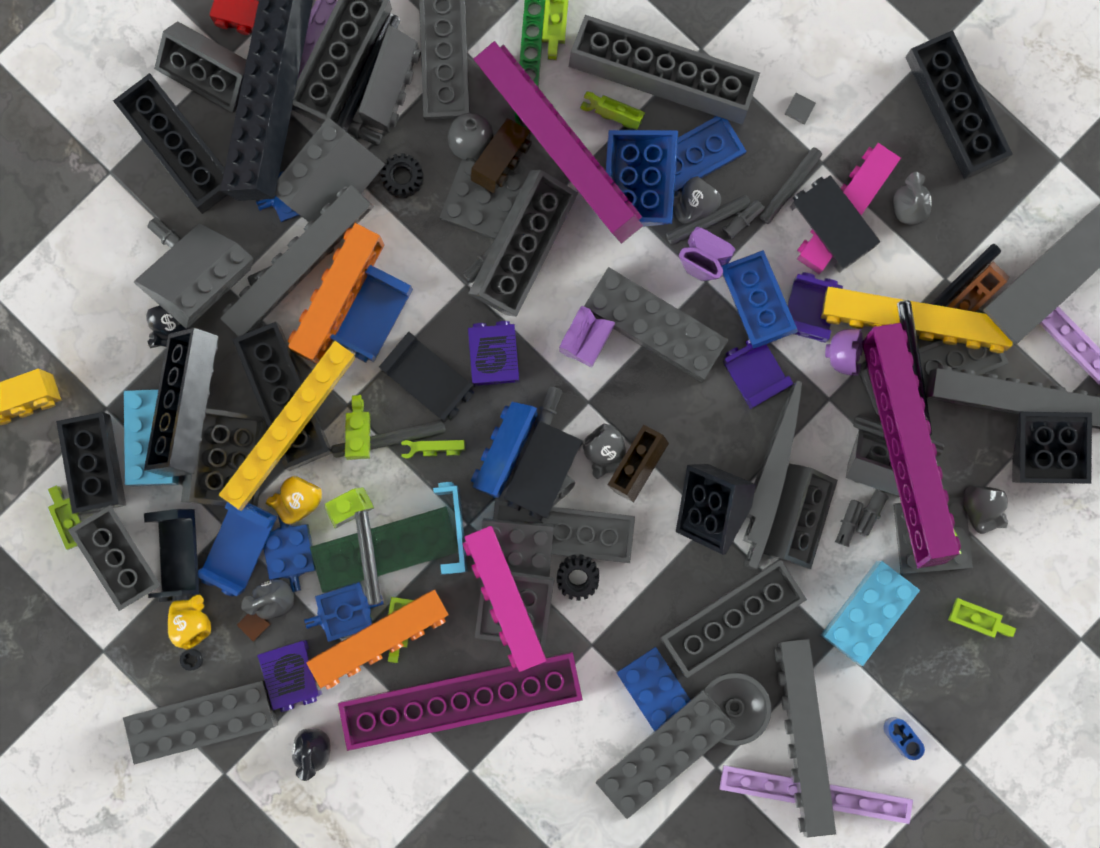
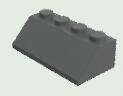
M177 21L162 33L154 69L233 113L238 106L247 60Z
M390 25L387 28L358 111L362 122L366 126L388 133L398 122L399 114H397L399 105L403 106L405 102V87L407 84H411L414 74L411 71L414 63H418L421 55V50H419L416 40Z
M789 463L779 504L763 554L811 569L838 480L813 468Z
M111 505L68 530L118 611H121L161 586Z

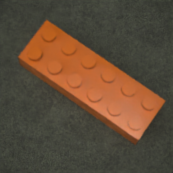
M354 223L353 227L348 228L343 238L345 242L342 248L338 247L332 258L334 262L331 268H327L322 275L321 281L323 283L321 287L314 290L310 298L312 303L309 309H305L300 316V326L297 331H292L288 339V343H290L288 348L316 365L332 345L333 341L330 337L338 332L366 280V270L369 265L374 266L385 246L380 235L357 223Z
M431 590L311 658L306 663L320 689L325 686L328 690L339 684L338 678L347 674L348 677H351L360 672L361 668L359 666L368 662L372 665L381 660L383 652L389 650L393 653L404 646L402 643L404 640L410 638L413 641L425 634L423 631L425 628L431 626L434 629L446 622L444 618L449 614L436 591Z

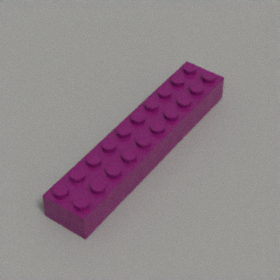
M494 41L473 58L617 240L622 244L642 228L643 225L639 221L642 218L640 213L630 201H627L628 199L614 183L503 44L499 47Z
M901 323L873 327L862 341V347L918 569L946 564L960 554L961 544L959 538L955 536L953 529L955 521L952 513H949L947 505L949 501L948 493L943 489L941 482L943 474L940 466H937L935 458L937 455L936 446L931 442L929 435L931 427L929 421L925 419V403L919 395L918 377L913 372V356L908 352L907 333L902 329Z
M573 652L546 657L545 662L519 672L517 667L513 669L512 665L349 699L339 702L338 707L346 748L349 751L582 701L583 698Z

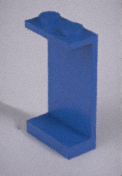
M369 265L366 270L367 278L338 332L330 337L332 341H336L344 348L355 352V358L365 363L368 360L374 362L413 290L411 285L372 265Z
M249 502L242 511H239L230 503H226L225 509L228 512L203 568L198 570V577L201 578V582L209 586L215 585L221 588L224 594L229 596H238L245 591L277 519V516Z

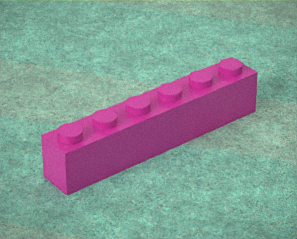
M877 143L874 149L868 148L862 157L865 160L861 167L856 165L849 175L852 178L849 185L843 184L841 190L860 215L863 214L901 159L880 143ZM811 230L810 233L813 236L809 242L804 240L797 250L800 253L797 260L820 275L833 256L815 232Z
M489 526L465 536L466 542L462 543L467 556L472 555L475 564L471 565L476 578L481 577L484 586L481 587L485 601H491L493 609L490 610L494 623H500L502 631L499 632V636L503 645H508L512 654H509L508 658L513 669L517 667L519 672L545 662L546 657L493 527Z

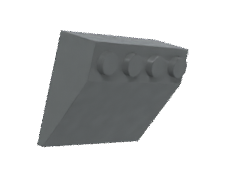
M328 117L278 178L275 196L308 222L313 219L316 221L322 215L320 213L322 208L328 203L333 204L338 198L336 196L337 193L344 186L349 187L352 185L362 194L386 164Z
M199 223L142 273L134 283L187 329L251 270L254 258L236 242Z
M206 408V419L201 432L202 442L197 455L198 465L194 474L184 475L181 502L225 506L227 501L219 496L220 492L266 433L267 424L263 416ZM260 487L249 500V503L257 507Z

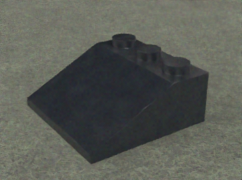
M1020 411L1012 458V482L1091 484L1092 413Z
M709 464L687 465L675 532L725 555L752 508L756 484Z

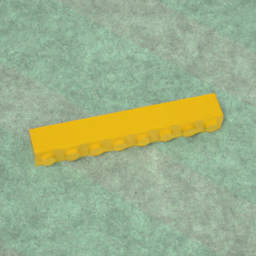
M828 287L825 292L821 319H826V322L829 324L849 323L850 327L862 329L863 326L873 328L900 323L897 303L903 301V299ZM911 301L916 335L919 336V339L933 341L935 338L943 340V343L949 345H956L958 342L966 344V347L972 349L986 347L990 348L989 351L994 353H1004V351L1012 347V341L987 314Z
M333 342L220 492L219 496L239 511L243 510L354 362L355 356L338 342Z

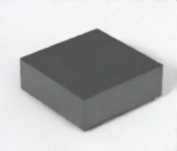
M795 93L785 115L805 125L816 102Z

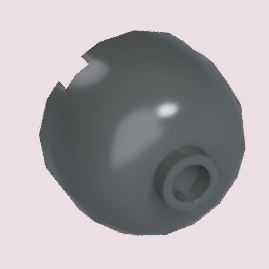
M465 113L458 116L449 128V148L454 155L461 159L467 160V157L478 160L494 137L491 124L486 118L476 113Z

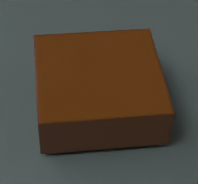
M256 613L254 615L247 614L237 624L253 642L271 625L266 619L260 618Z

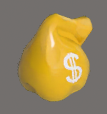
M291 476L283 482L280 487V494L275 493L272 497L269 496L265 504L277 512L283 523L293 524L307 517L319 506L322 500V491L318 486L300 477Z
M200 593L190 598V600L173 601L169 607L168 635L176 647L186 650L191 649L211 634V622L208 616L201 612L204 608V599Z

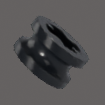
M196 649L186 650L180 656V665L188 671L198 669L203 663V655ZM189 653L191 656L197 657V661H194L196 663L195 666L191 663H186Z

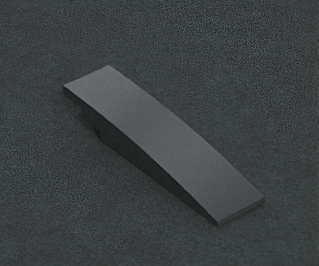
M1100 203L983 309L1014 345L1018 344L1100 268Z
M798 380L789 389L754 482L756 488L753 504L747 515L750 521L742 540L751 544L743 564L744 567L749 569L758 568L782 493L793 445L802 382Z

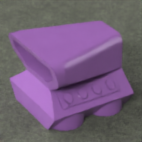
M695 227L688 240L690 248H683L679 253V259L686 272L700 281L716 280L723 273L721 266L729 263L735 248L730 243L707 230Z
M581 306L559 346V352L592 368L612 333L615 322L595 319L589 308Z

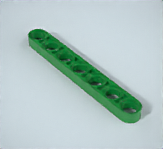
M525 0L519 64L525 71L531 70L535 72L536 76L533 81L539 88L545 0ZM533 4L541 7V11L537 15H532L528 11L529 7ZM531 26L539 29V33L535 37H530L526 33L527 29ZM529 48H533L538 52L537 56L533 59H528L524 55L525 51ZM515 112V122L521 125L519 123L520 117Z

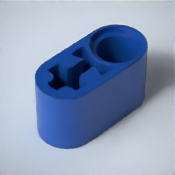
M891 717L885 721L884 732L901 755L910 760H918L924 755V744L906 721L897 717ZM893 725H899V731L906 737L902 738L899 734L893 732L895 730ZM910 742H915L916 751L913 754H908L906 751V747Z

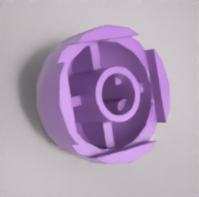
M843 329L833 336L831 344H826L825 357L830 358L831 366L837 372L852 376L859 375L861 363L857 362H859L863 351L861 329Z

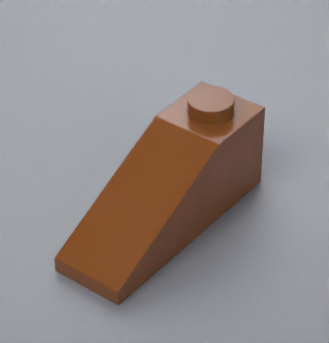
M993 261L947 307L976 312L1007 283L1010 277Z

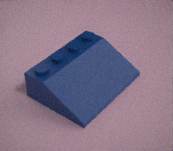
M609 130L606 172L627 197V201H630L640 213L642 218L639 221L643 227L672 224L678 143L677 130Z
M511 402L510 406L505 405L500 416L503 422L500 428L495 427L490 438L494 440L491 448L486 447L481 457V461L484 463L481 469H476L472 476L471 482L474 483V489L498 500L500 499L538 416L537 408L516 402Z

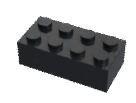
M99 412L56 421L72 514L83 515L98 512L109 505L112 508L126 506L110 414Z

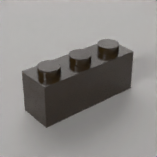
M507 118L472 167L470 180L492 193H495L499 186L502 188L508 179L507 174L510 170L514 171L517 168L521 154H526L532 144V141H530L531 131Z
M643 424L607 484L616 494L633 503L635 502L669 445L664 435Z

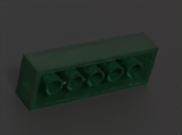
M447 506L371 528L378 577L459 553L457 536ZM358 533L310 547L322 593L365 581Z

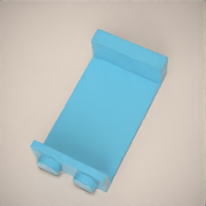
M453 482L438 483L439 487L433 488V492L436 495L453 494L460 562L441 564V574L468 572L466 552L462 544L465 542L460 488L454 486Z

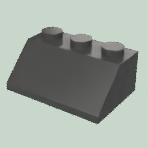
M859 429L848 461L846 478L900 497L885 438Z

